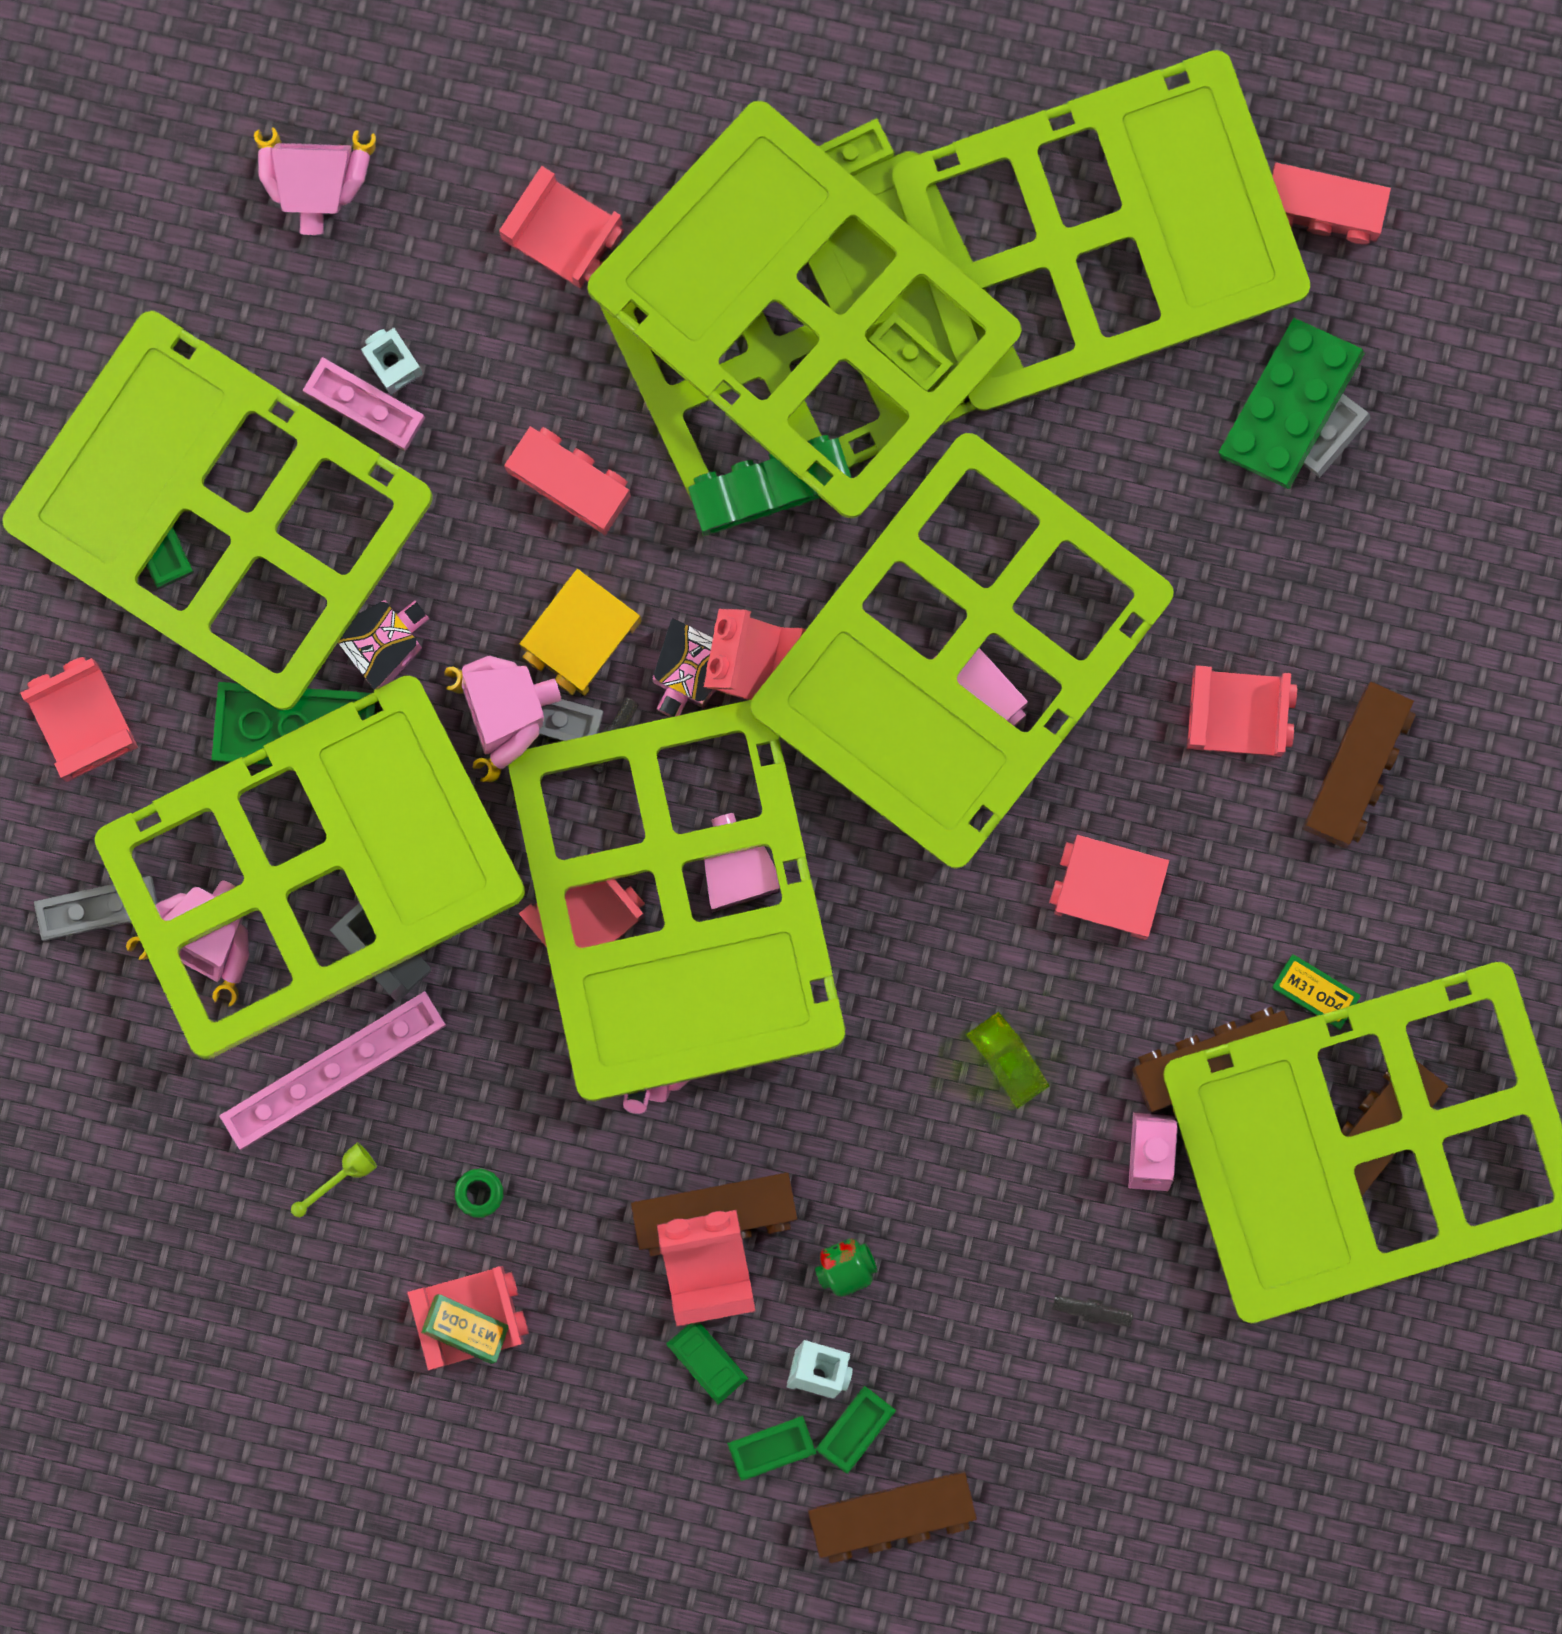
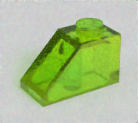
M999 1011L966 1034L985 1065L1017 1109L1050 1086L1021 1038Z

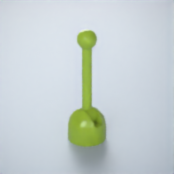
M357 1142L344 1154L342 1159L343 1169L304 1201L295 1202L291 1206V1213L295 1217H303L311 1204L346 1176L350 1175L351 1177L361 1178L377 1168L371 1155Z

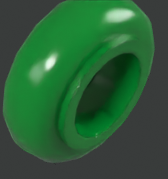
M472 1169L465 1172L458 1179L454 1189L458 1208L466 1215L474 1218H484L493 1214L500 1207L503 1200V1186L500 1179L493 1172L486 1169ZM477 1181L486 1182L490 1188V1199L483 1205H473L467 1197L468 1187Z

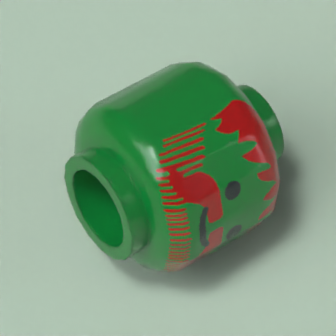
M853 1238L823 1249L820 1253L821 1265L815 1267V1272L822 1288L827 1289L830 1287L833 1293L839 1297H844L870 1286L873 1282V1274L878 1272L868 1245L866 1243L860 1244Z

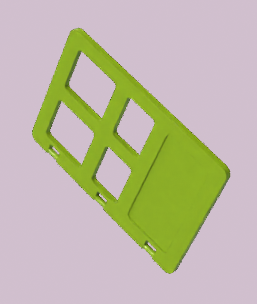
M1220 50L1206 52L1173 66L1158 69L1068 101V103L1049 110H1043L955 141L953 144L907 158L898 162L892 172L893 182L908 225L950 260L927 196V188L935 183L1005 159L1012 163L1037 234L1036 238L1032 242L958 268L982 289L1039 269H1047L1054 282L1075 342V347L1070 352L999 377H994L988 373L968 395L973 407L980 411L998 408L1297 303L1305 299L1310 290V280L1231 59L1225 52ZM1186 71L1190 83L1168 91L1164 79ZM1071 112L1075 124L1053 131L1049 120ZM1092 129L1098 135L1122 207L1117 212L1068 228L1061 221L1038 155V149L1048 143ZM956 153L960 165L938 172L934 160ZM1124 239H1132L1137 245L1161 317L1155 322L1113 337H1104L1098 326L1076 260L1082 254ZM929 282L958 365L979 342L970 316Z
M763 101L752 102L741 112L590 276L587 286L588 293L595 302L614 318H617L641 342L702 395L716 404L726 413L725 415L846 518H856L869 507L1017 342L1021 334V325L1015 316L771 105ZM853 217L895 252L896 257L844 314H836L798 281L797 274L848 218ZM919 276L926 278L985 331V335L932 392H927L865 338V333L909 284ZM630 302L647 315L640 325L623 311ZM778 302L817 335L819 342L766 400H760L724 370L719 364V359L769 304ZM842 361L849 363L908 416L907 422L855 478L846 476L793 430L787 422L794 411L833 368ZM722 382L740 396L733 405L715 391ZM815 462L832 476L825 486L808 472Z
M913 151L903 152L853 176L907 224L908 222L893 182L892 172L898 162L919 155ZM936 184L930 185L927 188V196L950 261L957 267L972 263L973 261ZM852 217L848 218L809 260L808 264L829 308L836 314H844L895 259L896 254L859 220ZM919 276L909 284L865 333V338L868 341L893 312H896L953 363L951 369L929 391L932 392L952 372L957 363L929 282L926 278ZM630 302L623 311L639 324L634 315V310L637 306ZM601 307L689 495L688 487L695 484L693 479L709 472L683 416L688 410L710 401V399H707L686 380L676 385L668 384L651 349L633 335V332L617 318H614ZM762 312L743 333L748 345L747 351L721 363L720 366L742 385L756 379H762L772 394L791 373V364L806 357L817 345L819 339L805 325L782 336H777L772 332ZM971 318L979 341L985 335V331ZM1013 346L991 369L989 373L992 376L999 377L1023 368ZM862 374L861 376L880 415L877 420L838 438L848 468H852L858 465V463L876 456L908 420L907 414ZM722 382L715 391L721 396L732 391V389ZM804 400L788 418L787 422L793 430L806 441L822 435ZM963 401L942 425L958 419L976 408L973 407L970 401L967 403ZM870 434L875 445L854 455L849 443Z
M148 311L141 314L10 504L3 516V526L9 534L279 710H288L297 704L430 507L433 495L431 489L423 481L390 462L373 449L282 393L276 387L185 331L160 313ZM180 339L196 349L189 360L173 350ZM277 402L294 411L288 423L271 413ZM255 413L297 439V446L254 510L246 513L206 488L204 480L247 416ZM326 460L341 467L394 503L393 509L351 571L346 575L339 574L277 533V528L319 465ZM377 465L394 475L387 486L370 476ZM191 511L230 536L231 543L185 610L179 611L141 587L137 580L181 513ZM258 558L267 560L327 600L326 608L281 673H273L211 632L213 621L251 565Z
M965 433L957 437L754 695L751 701V711L758 721L950 868H962L972 859L1138 643L1164 612L1173 598V587L1168 580L979 436ZM969 470L978 472L1039 520L1037 529L989 588L981 587L922 542L918 536L920 530ZM1063 542L1071 543L1134 593V598L1089 656L1081 661L1075 659L1013 610V604ZM895 563L905 564L965 610L967 614L965 621L934 659H926L863 610L862 605ZM1133 613L1143 622L1131 638H1129L1119 629ZM990 635L999 636L1061 685V692L1028 732H1022L957 681L958 674ZM1058 709L1068 716V719L1057 733L1053 734L1044 726ZM984 806L993 815L979 832L969 822L979 809Z
M402 676L374 690V693L354 703L350 702L264 745V748L244 758L240 757L152 801V804L101 827L95 835L96 848L190 1048L199 1058H214L509 909L522 900L524 896L523 883L421 682L417 678ZM379 701L383 711L362 721L358 711ZM269 757L273 766L251 776L247 767ZM292 770L297 773L326 832L327 838L324 843L278 866H272L255 835L239 799L244 792L286 771ZM158 812L161 822L140 831L136 822ZM205 812H212L243 873L244 880L239 886L171 920L165 921L161 918L132 856V851L135 847ZM337 869L345 871L376 934V940L371 945L327 967H321L288 903V896L291 892ZM253 911H259L262 913L292 975V983L218 1022H212L187 973L179 952L182 947Z
M752 700L526 749L519 758L508 765L578 1093L585 1100H603L838 1047L845 1038V1026L779 736L753 716L751 711ZM734 733L744 734L747 739L761 801V815L756 818L684 834L674 832L657 760L658 752L662 749ZM770 743L775 764L761 767L757 746ZM616 759H627L630 763L643 821L644 841L634 845L566 860L557 858L541 787L542 777ZM761 846H767L771 849L782 894V901L778 905L697 922L693 919L682 868L686 863ZM797 861L801 882L787 884L783 864ZM644 872H650L654 875L665 922L662 930L585 948H579L575 945L565 894L569 889ZM824 980L828 1001L815 1004L810 982Z
M1503 962L1487 964L1170 1061L1164 1069V1081L1237 1315L1245 1322L1256 1323L1562 1230V1123L1514 972L1509 965ZM1467 981L1471 995L1449 1001L1445 988ZM1487 999L1493 1004L1516 1076V1084L1514 1087L1440 1110H1434L1429 1105L1406 1032V1026L1411 1021ZM1348 1017L1352 1031L1330 1037L1326 1024ZM1373 1034L1378 1038L1402 1116L1397 1123L1346 1137L1342 1134L1318 1060V1052L1320 1049ZM1229 1053L1233 1067L1211 1073L1207 1060ZM1518 1115H1525L1529 1118L1553 1192V1200L1539 1207L1471 1226L1466 1222L1442 1146L1443 1140L1455 1134ZM1403 1150H1411L1416 1158L1438 1228V1234L1433 1239L1382 1253L1376 1245L1355 1178L1354 1168L1356 1165Z

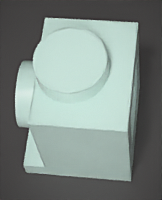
M395 328L388 332L385 329L379 330L366 339L365 343L367 345L361 350L390 395L423 374L420 366ZM388 355H395L398 357V362L391 367L384 364L385 358Z
M804 1340L795 1350L786 1387L793 1390L798 1388L834 1399L842 1390L846 1391L852 1376V1368L847 1366L850 1353ZM821 1369L825 1374V1378L814 1375L813 1370Z

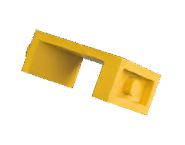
M576 569L519 643L522 650L526 652L522 658L540 672L546 667L556 674L555 680L557 685L569 694L573 695L577 690L585 696L589 691V683L629 632L633 633L642 620L639 614L579 569Z

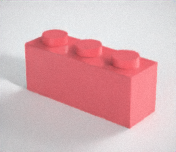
M1275 162L1271 174L1290 227L1293 226V223L1308 226L1309 232L1322 236H1330L1331 232L1347 235L1346 239L1357 244H1369L1370 240L1377 241L1381 234L1391 188Z
M530 426L505 463L506 472L600 533L606 535L631 497L630 490L625 487L628 482L612 470L608 469L604 474L592 465L595 460L581 450L575 448L571 453L559 444L562 439L550 430L542 427L540 431H537Z

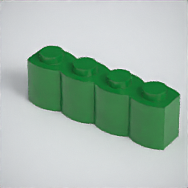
M822 435L807 441L846 476L852 478L838 438L830 440L828 435ZM771 454L768 455L770 460L763 463L754 464L753 459L734 464L731 466L732 472L717 477L716 472L702 474L693 479L694 485L688 487L703 536L724 531L779 511L791 509L821 497ZM816 462L808 470L824 486L832 478Z

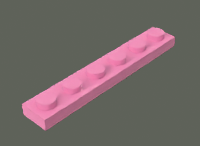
M424 991L219 1116L239 1150H243L446 1027V1024L428 994Z

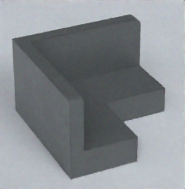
M360 902L330 929L333 935L351 954L371 945L376 940V934ZM417 954L374 976V978L393 999L399 1002L431 973V967Z

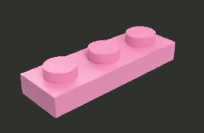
M323 357L302 390L307 396L404 451L407 450L425 419V416Z

